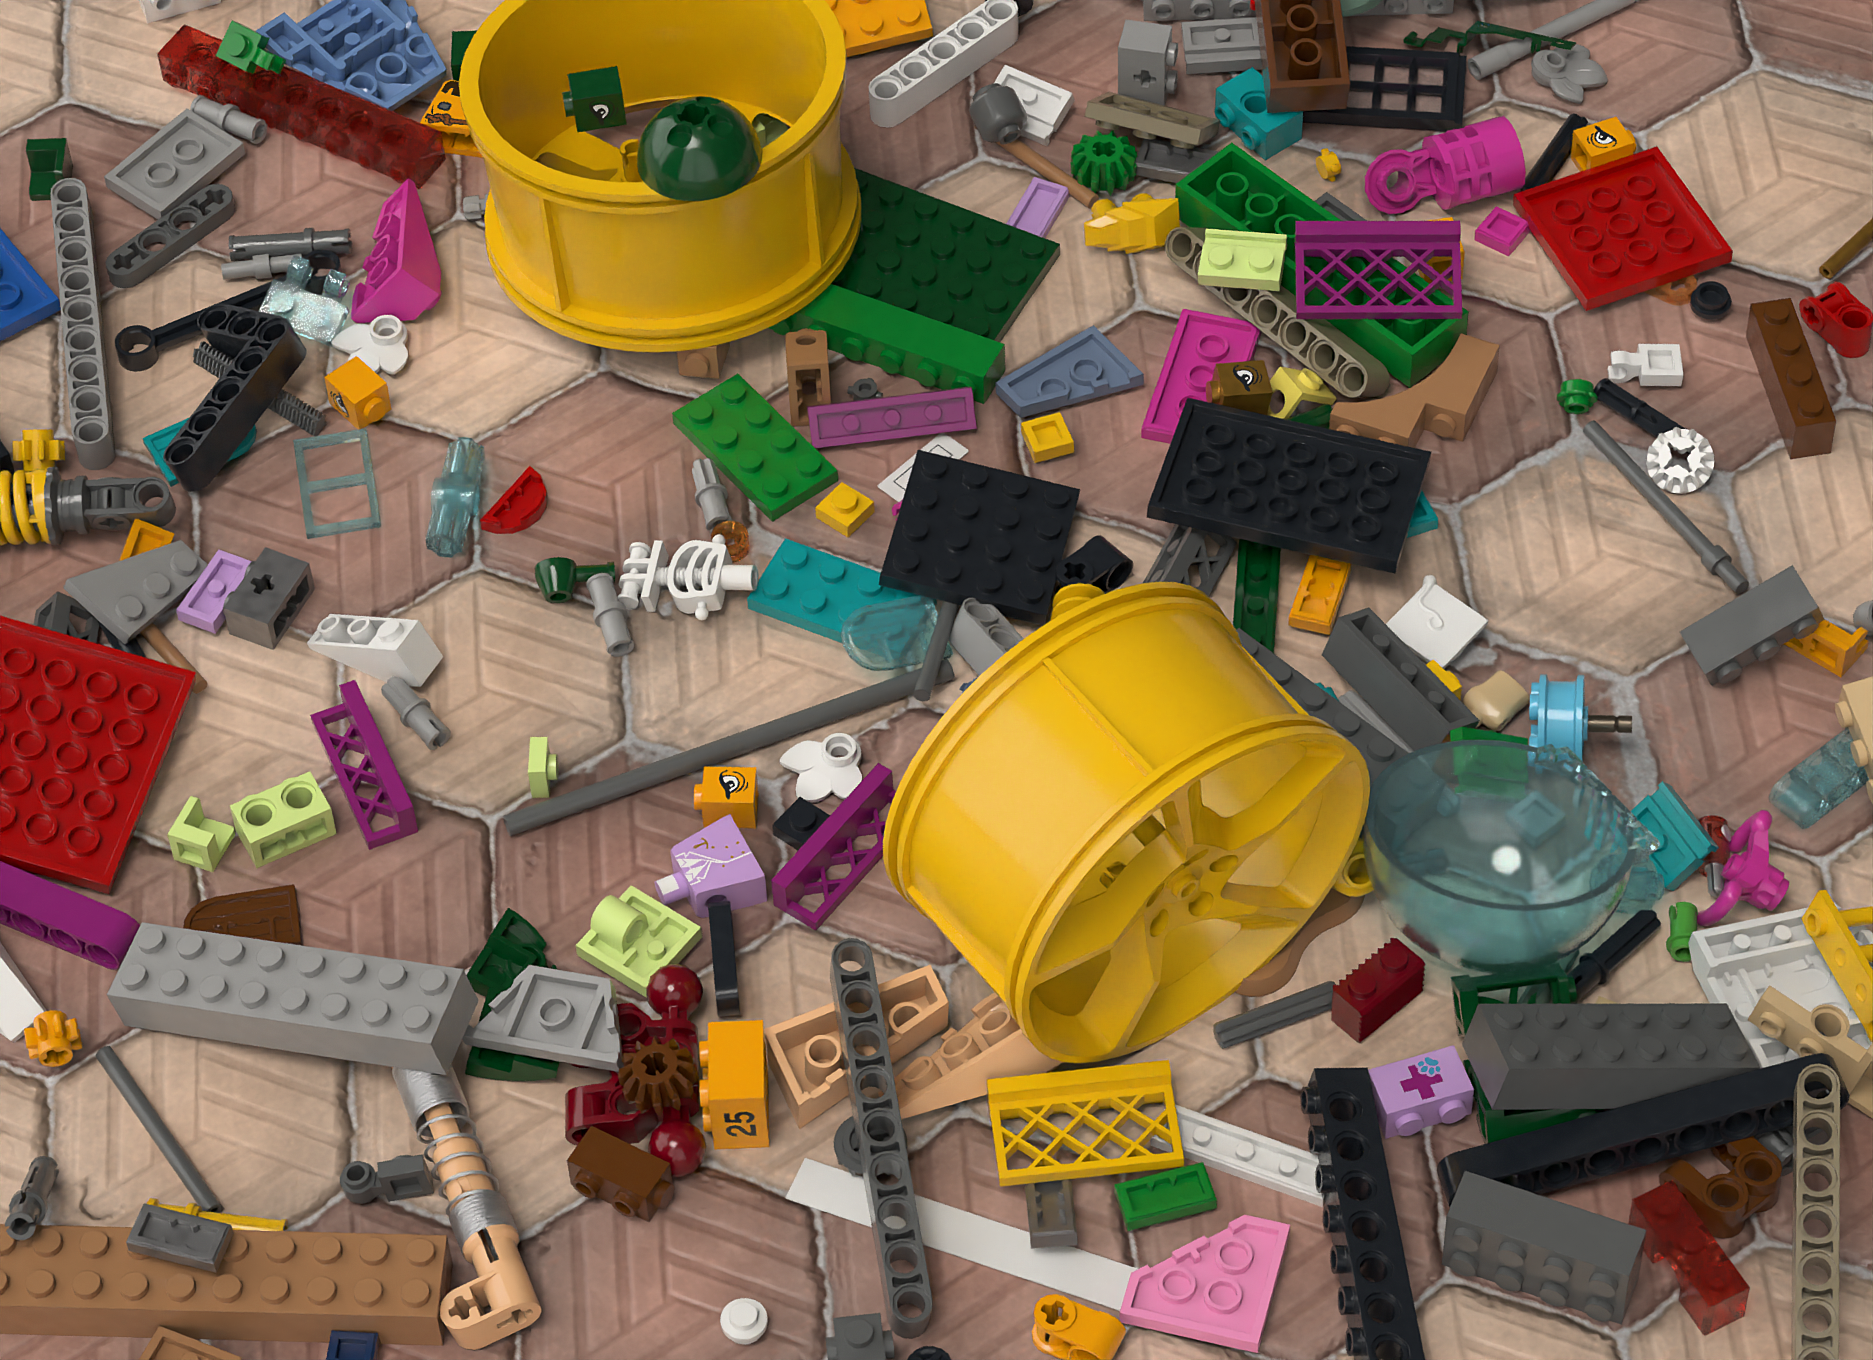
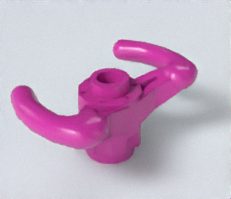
M1761 810L1753 814L1732 835L1731 841L1728 842V848L1735 853L1728 859L1721 872V876L1726 878L1724 888L1715 903L1706 910L1698 912L1697 923L1700 926L1714 925L1739 900H1745L1758 909L1761 908L1763 910L1766 908L1772 911L1786 894L1790 882L1784 878L1785 874L1769 864L1768 830L1772 823V815L1767 810ZM1748 843L1747 850L1745 852H1743L1741 855L1736 854V852H1740Z

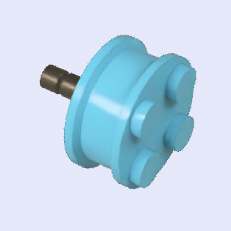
M1540 674L1539 682L1531 683L1529 719L1538 720V725L1531 724L1529 762L1538 763V771H1545L1547 764L1574 765L1576 771L1582 772L1584 741H1588V732L1614 733L1617 731L1618 733H1632L1631 715H1619L1618 717L1615 715H1588V706H1585L1584 675H1578L1576 681H1549L1547 674Z

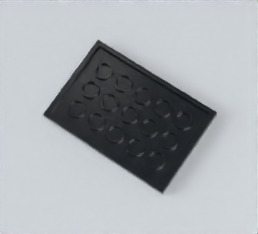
M1187 398L1148 503L1146 518L1396 574L1428 471L1431 452Z

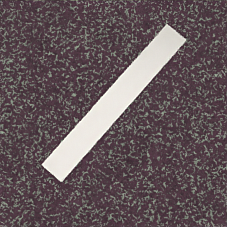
M805 1158L785 1199L872 1228L864 1178L858 1175L852 1176L849 1172ZM914 1194L923 1245L1120 1311L1130 1275L1138 1270L1137 1268L1071 1246L1031 1249L1029 1232ZM890 1216L883 1220L892 1229H900L907 1225L898 1216Z

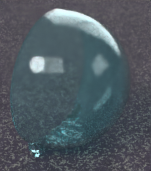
M1498 740L1444 742L1413 751L1390 764L1380 773L1370 788L1369 805L1362 834L1364 861L1372 889L1382 909L1396 928L1414 945L1438 960L1464 970L1487 974H1513L1540 969L1558 962L1581 949L1602 930L1616 912L1627 891L1634 866L1648 862L1649 855L1654 853L1660 845L1659 840L1640 821H1637L1632 812L1615 795H1612V792L1591 770L1587 769V766L1569 747L1565 746L1556 749L1552 744L1537 748Z

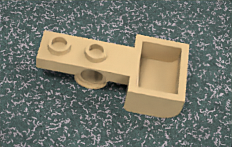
M1769 985L1756 1004L1748 1021L1756 1025L1766 1036L1777 1039L1795 1051L1800 1058L1818 1053L1828 1054L1833 1057L1850 1095L1848 1103L1873 1119V1042L1868 1049H1865L1847 1037L1850 1028L1849 1020L1846 1014L1838 1007L1822 1004L1809 1012Z

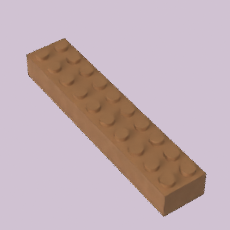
M0 1224V1334L152 1338L157 1328L162 1326L193 1339L329 1343L331 1330L378 1333L380 1344L443 1346L445 1324L440 1318L439 1309L442 1300L450 1292L453 1268L447 1235L233 1230L234 1234L215 1273L128 1251L126 1241L133 1227L36 1225L34 1234L30 1238L16 1240L7 1234L6 1230L9 1226L5 1227V1224Z

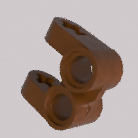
M1753 1136L1711 1147L1715 1157L1730 1170L1727 1174H1716L1707 1179L1688 1162L1678 1160L1659 1175V1183L1666 1196L1701 1226L1706 1233L1713 1237L1725 1239L1738 1235L1744 1229L1746 1219L1750 1215L1765 1212L1773 1208L1777 1203L1782 1174L1781 1161Z

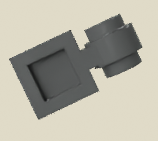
M423 1154L415 1156L400 1155L392 1160L377 1162V1172L366 1162L354 1161L349 1163L340 1175V1185L348 1200L359 1204L368 1203L380 1194H385L388 1202L434 1193L433 1179Z

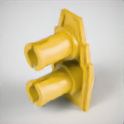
M1141 193L1133 197L1130 202H1122L1120 207H1116L1108 199L1098 200L1091 208L1093 219L1084 222L1085 245L1107 248V251H1125L1126 254L1165 247L1167 235L1171 230L1180 227L1178 198L1154 199L1147 193Z

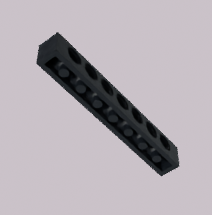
M1368 1067L1314 1068L1308 1086L1302 1087L1300 1102L1303 1114L1309 1115L1311 1125L1308 1130L1309 1151L1312 1154L1316 1153L1319 1160L1315 1171V1185L1318 1193H1324L1323 1228L1325 1233H1331L1333 1243L1330 1251V1266L1332 1273L1338 1274L1340 1280L1338 1309L1340 1314L1346 1315L1348 1328L1345 1335L1348 1356H1354V1360H1425ZM1364 1277L1371 1278V1279L1374 1280L1375 1282L1369 1281V1280H1367V1279L1364 1278ZM1372 1318L1379 1319L1383 1323L1376 1322Z

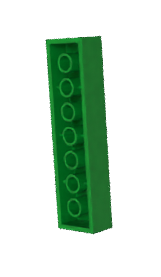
M1232 142L1175 184V198H1178L1179 220L1188 227L1286 234L1287 250L1285 251L1281 285L1295 296L1294 241L1296 221H1341ZM1304 257V265L1316 275L1330 264L1322 257ZM1350 257L1344 262L1356 274H1359L1371 264L1364 257ZM1393 257L1385 262L1398 274L1407 268ZM1337 269L1323 280L1337 292L1350 282ZM1378 269L1365 280L1378 292L1391 282ZM1416 273L1406 280L1420 292L1430 284ZM1304 277V285H1305L1306 283L1309 282V280ZM1315 287L1305 296V304L1308 306H1322L1330 298ZM1356 287L1345 297L1352 305H1365L1372 299L1359 287ZM1400 287L1396 288L1386 297L1394 305H1406L1413 299ZM1438 289L1427 297L1435 305H1453V300ZM1462 307V319L1326 320L1383 363L1391 375L1411 388L1445 361L1461 333L1467 335L1469 311Z

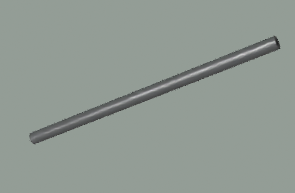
M948 659L942 660L934 686L954 679V672ZM921 668L503 815L505 827L509 836L702 769L704 766L716 764L914 693Z

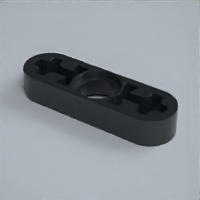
M730 901L708 903L717 1015L718 1017L740 1015Z

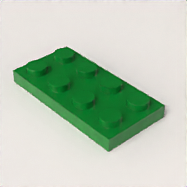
M738 373L672 413L673 424L707 458L712 459L715 462V466L772 522L838 481V470Z

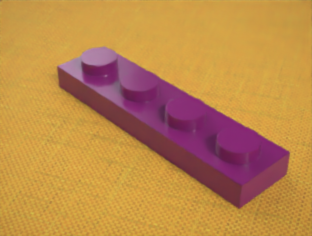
M971 386L807 406L811 445L814 448L977 429Z

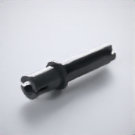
M1645 908L1641 909L1592 953H1584L1579 958V965L1567 974V976H1573L1576 986L1577 1001L1571 1004H1577L1595 985L1606 983L1610 977L1609 973L1660 928L1661 922L1657 918L1655 911Z

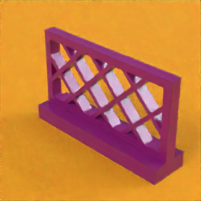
M1296 221L1294 241L1296 319H1462L1460 221ZM1304 257H1322L1330 264L1316 275L1304 265ZM1350 257H1364L1371 264L1362 272L1356 274L1344 262ZM1391 257H1405L1412 264L1402 273L1398 274L1385 262ZM1432 257H1451L1452 265L1440 275L1426 262ZM1336 269L1350 280L1338 292L1323 281ZM1377 269L1391 280L1380 292L1365 281ZM1418 269L1433 280L1421 292L1406 281ZM1451 276H1452V284L1448 281V279H1449ZM1304 277L1309 280V282L1306 283L1305 285H1304ZM1315 287L1330 298L1322 306H1305V296ZM1356 287H1359L1372 299L1365 305H1352L1345 297ZM1400 287L1413 299L1406 305H1394L1386 297L1396 288ZM1441 287L1453 297V305H1435L1427 297Z

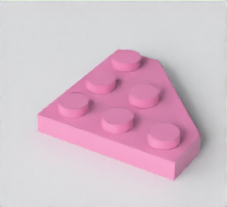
M1243 1215L1229 1222L1227 1229L1209 1238H1206L1204 1235L1173 1251L1172 1257L1151 1268L1147 1264L1132 1272L1119 1313L1120 1322L1258 1353L1290 1236V1224Z

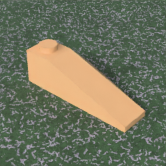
M994 992L971 1009L975 1017L958 1032L950 1028L940 1037L944 1043L930 1057H918L894 1078L901 1119L987 1095L986 1079L1050 1073L1056 1070L1063 1062L1047 1057L1033 1046L1023 1034L1020 1026L1012 1018L1007 1005ZM882 1091L878 1092L880 1097L884 1095Z

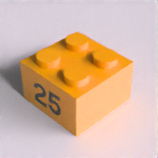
M763 1020L708 1022V1040L699 1042L700 1067L703 1068V1079L700 1080L699 1088L700 1105L703 1107L704 1132H712L714 1150L769 1147L768 1062Z

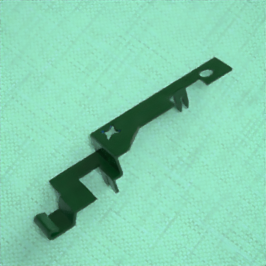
M1476 21L1466 33L1438 27L1425 39L1417 38L1418 34L1414 31H1411L1403 39L1405 44L1422 47L1428 41L1442 43L1448 36L1461 38L1462 40L1457 45V53L1459 55L1463 53L1464 46L1476 37V34H1499L1522 40L1526 37L1532 38V54L1535 51L1536 44V52L1541 51L1542 41L1551 42L1550 46L1571 50L1576 45V42Z

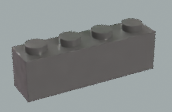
M1369 607L1338 618L1322 656L1431 768L1451 762L1450 730L1459 727L1476 729L1480 720Z

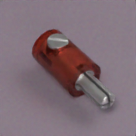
M1710 815L1698 819V821L1719 849L1716 852L1711 851L1704 858L1705 862L1698 868V871L1701 875L1707 877L1708 893L1713 897H1718L1724 888L1721 872L1731 857V833L1726 819Z

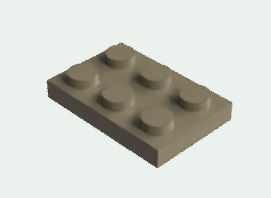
M1107 92L1089 100L1085 112V117L1096 119L1095 125L1111 130H1118L1119 126L1134 129L1133 135L1145 139H1156V136L1159 135L1170 138L1171 145L1185 149H1193L1194 145L1203 144L1205 141L1216 136L1220 124L1219 119L1112 92Z

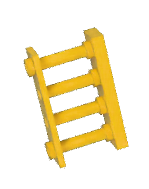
M1819 890L1801 920L1867 1032L1869 1040L1873 1042V969L1869 964L1873 962V944L1859 946L1849 930V927L1873 924V906L1838 911L1827 890Z

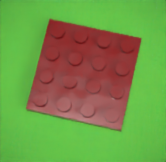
M1657 146L1515 193L1513 197L1514 208L1522 219L1528 221L1530 231L1586 311L1732 262L1733 250Z

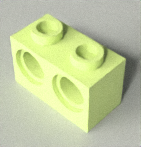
M310 771L298 777L288 778L277 786L258 794L246 796L241 801L230 805L235 830L256 869L337 834L331 807Z

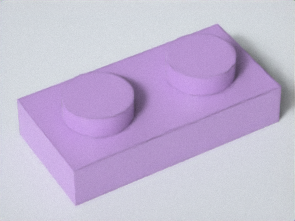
M218 549L176 609L178 620L216 634L226 619L223 613L224 601L231 591L237 589L244 579L248 565L252 561Z

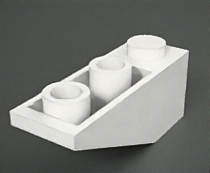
M329 614L328 617L319 623L317 631L307 642L311 650L386 683L389 678L395 676L403 679L408 686L415 687L422 686L443 658V655L419 620Z

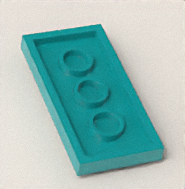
M785 538L758 580L756 590H752L749 594L747 604L748 609L901 664L937 605V599L880 586V572Z

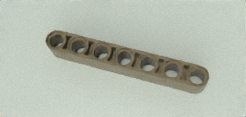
M1177 227L1167 235L1165 251L1171 261L1198 281V270L1202 247L1205 242L1206 228ZM1203 285L1341 394L1347 397H1378L1387 390L1389 373L1383 363L1326 319H1296V296L1282 285L1280 286V291L1249 289L1248 294L1245 288ZM1275 307H1277V315H1276V316H1275ZM1304 328H1305V330H1306L1305 340H1304V337H1303ZM1333 350H1334V352H1335V360H1334V363H1333V360H1332ZM1362 373L1364 374V384H1363V385H1362V382H1361Z
M1819 1063L1809 1065L1802 1070L1798 1076L1793 1096L1791 1360H1839L1840 1081L1832 1068ZM1813 1081L1821 1082L1829 1090V1095L1822 1099L1812 1098L1807 1094L1804 1086ZM1810 1127L1821 1128L1827 1133L1829 1141L1822 1145L1812 1144L1806 1139L1804 1131ZM1809 1173L1821 1174L1828 1181L1829 1187L1823 1191H1813L1804 1183V1176ZM1810 1219L1820 1220L1825 1223L1829 1233L1822 1238L1811 1237L1804 1230L1803 1224ZM1808 1266H1819L1827 1273L1828 1281L1822 1285L1811 1284L1805 1279L1803 1270ZM1811 1312L1819 1313L1827 1320L1828 1328L1823 1332L1810 1331L1804 1325L1802 1317Z

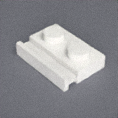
M1005 65L994 83L1013 88L1027 114L1026 124L1020 130L1021 136L1048 146L1050 136L1053 131H1057L1075 101L1073 93Z

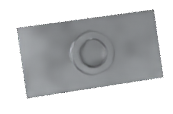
M1144 138L1135 161L1137 164L1136 175L1178 183L1219 151L1198 147L1185 149L1173 146L1167 141Z
M1071 1179L1025 1184L1031 1249L1078 1245Z
M144 1203L126 1244L128 1251L216 1273L234 1233L230 1224Z

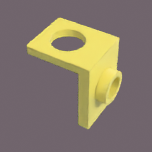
M1280 366L1271 378L1270 384L1273 393L1280 390L1284 394L1285 404L1283 409L1277 414L1271 411L1269 405L1267 415L1288 419L1302 400L1333 405L1337 398L1315 372L1306 368L1297 370Z

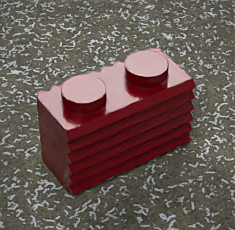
M1390 938V943H1384V948H1378L1377 954L1371 953V959H1365V964H1358V969H1352V974H1346L1345 980H1339V985H1333L1331 1021L1356 1042L1361 1043L1423 991L1425 962L1399 939Z

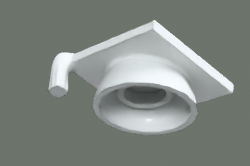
M1427 575L1423 579L1422 588L1386 625L1424 664L1434 659L1445 669L1451 662L1460 657L1465 647L1488 624V620L1439 587L1435 576Z

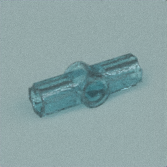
M458 437L455 442L449 443L441 477H436L433 482L431 493L432 515L425 541L427 549L432 550L439 557L453 558L456 553L462 552L470 517H476L480 501L479 479L485 460L484 446L479 445L472 438Z

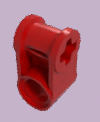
M1835 281L1828 285L1826 291L1816 297L1808 296L1800 301L1799 310L1805 324L1827 341L1838 354L1847 358H1858L1864 356L1869 351L1873 328V313L1854 297L1845 285Z

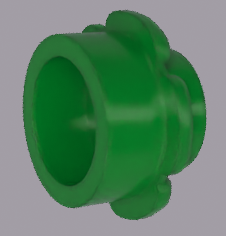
M1572 379L1561 384L1560 393L1557 394L1556 400L1560 406L1564 407L1566 412L1583 414L1588 412L1589 408L1597 402L1598 396L1594 393V385L1591 382L1582 379Z

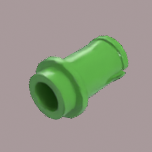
M1678 902L1676 907L1672 905L1669 908L1670 937L1666 941V948L1672 958L1682 962L1691 961L1688 942L1692 932L1697 931L1698 909L1689 902Z

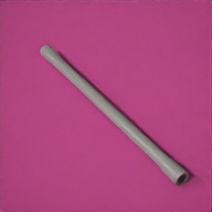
M1595 0L1530 32L1561 39L1639 0ZM1526 37L1524 40L1516 38L1468 59L1470 73L1476 80H1480L1507 67L1511 62L1531 53L1532 38ZM1542 41L1541 48L1551 42Z

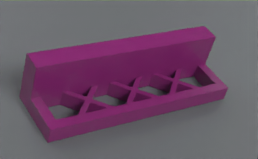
M356 680L339 685L342 704L311 714L310 716L331 767L370 850L418 833L414 807ZM348 718L350 726L344 737L327 732L324 726ZM347 749L364 754L365 757L358 768L341 763V759ZM361 781L379 787L373 800L355 795ZM376 813L393 818L396 824L372 833L369 826Z
M877 763L771 880L775 907L816 931L883 857L882 833H884L886 821L880 822L878 814L888 803H892L896 790L893 789L892 770ZM876 834L878 842L872 849L853 851L852 842L858 836ZM850 863L851 872L846 878L826 880L825 872L831 866ZM823 893L824 902L814 913L798 904L805 895Z

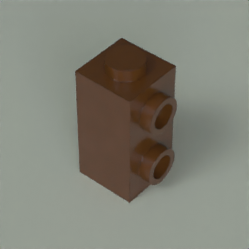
M593 1126L589 1128L567 1159L570 1183L574 1189L587 1198L597 1197L612 1204L624 1216H637L650 1222L658 1209H665L673 1197L675 1185L672 1182L670 1163Z

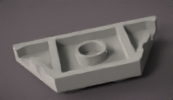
M529 965L514 979L512 986L508 990L501 992L488 1004L492 1011L474 1028L468 1024L462 1038L466 1045L617 1072H619L620 1068L624 1067L616 989L610 978Z

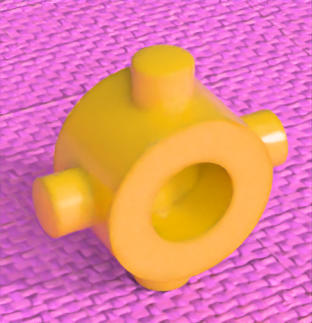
M1324 148L1321 150L1322 155L1316 157V167L1323 179L1333 182L1336 179L1335 175L1341 173V165L1337 155L1333 151L1329 152L1328 148Z

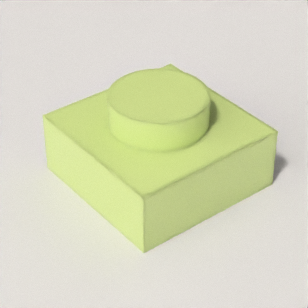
M530 737L528 776L532 798H549L550 780H558V755L550 754L548 737Z

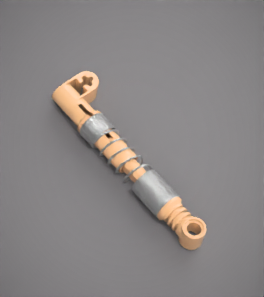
M452 1064L447 1075L391 1067L393 1078L412 1127L417 1133V1140L429 1144L424 1151V1158L434 1162L431 1175L442 1183L438 1190L439 1196L449 1201L446 1215L449 1216V1221L461 1253L464 1255L465 1260L474 1265L478 1275L477 1279L455 1288L444 1297L439 1309L440 1318L459 1346L470 1350L480 1349L534 1323L542 1312L517 1248L520 1241L517 1227L505 1198L498 1192L499 1183L498 1179L491 1174V1162L483 1155L485 1150L483 1142L476 1136V1124L469 1118V1107ZM466 1122L471 1125L472 1134L462 1133L461 1129ZM421 1135L433 1137L434 1140H425ZM476 1142L479 1144L480 1152L478 1150ZM436 1144L437 1149L434 1151L433 1156L431 1158L428 1155V1151L433 1145ZM483 1160L486 1162L487 1170L485 1168ZM490 1178H491V1179L493 1180V1182H494L495 1190H494V1188H493V1185H492V1183H491ZM498 1255L499 1260L495 1261L494 1256ZM490 1305L492 1311L485 1314L483 1307Z

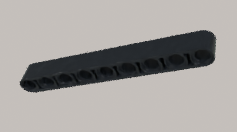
M1824 1053L1812 1054L1454 1152L1439 1162L1437 1174L1449 1207L1452 1204L1465 1171L1540 1195L1792 1126L1793 1096L1798 1076L1804 1068L1812 1064L1827 1065L1838 1075L1840 1081V1110L1846 1106L1850 1095L1833 1057ZM1813 1081L1804 1086L1805 1091L1812 1098L1822 1099L1829 1095V1090L1821 1082Z

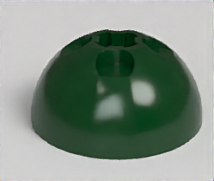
M705 96L679 99L658 111L646 125L637 151V167L643 182L660 195L682 201H704L728 195L746 185L755 176L762 161V149L758 135L745 115L727 102Z

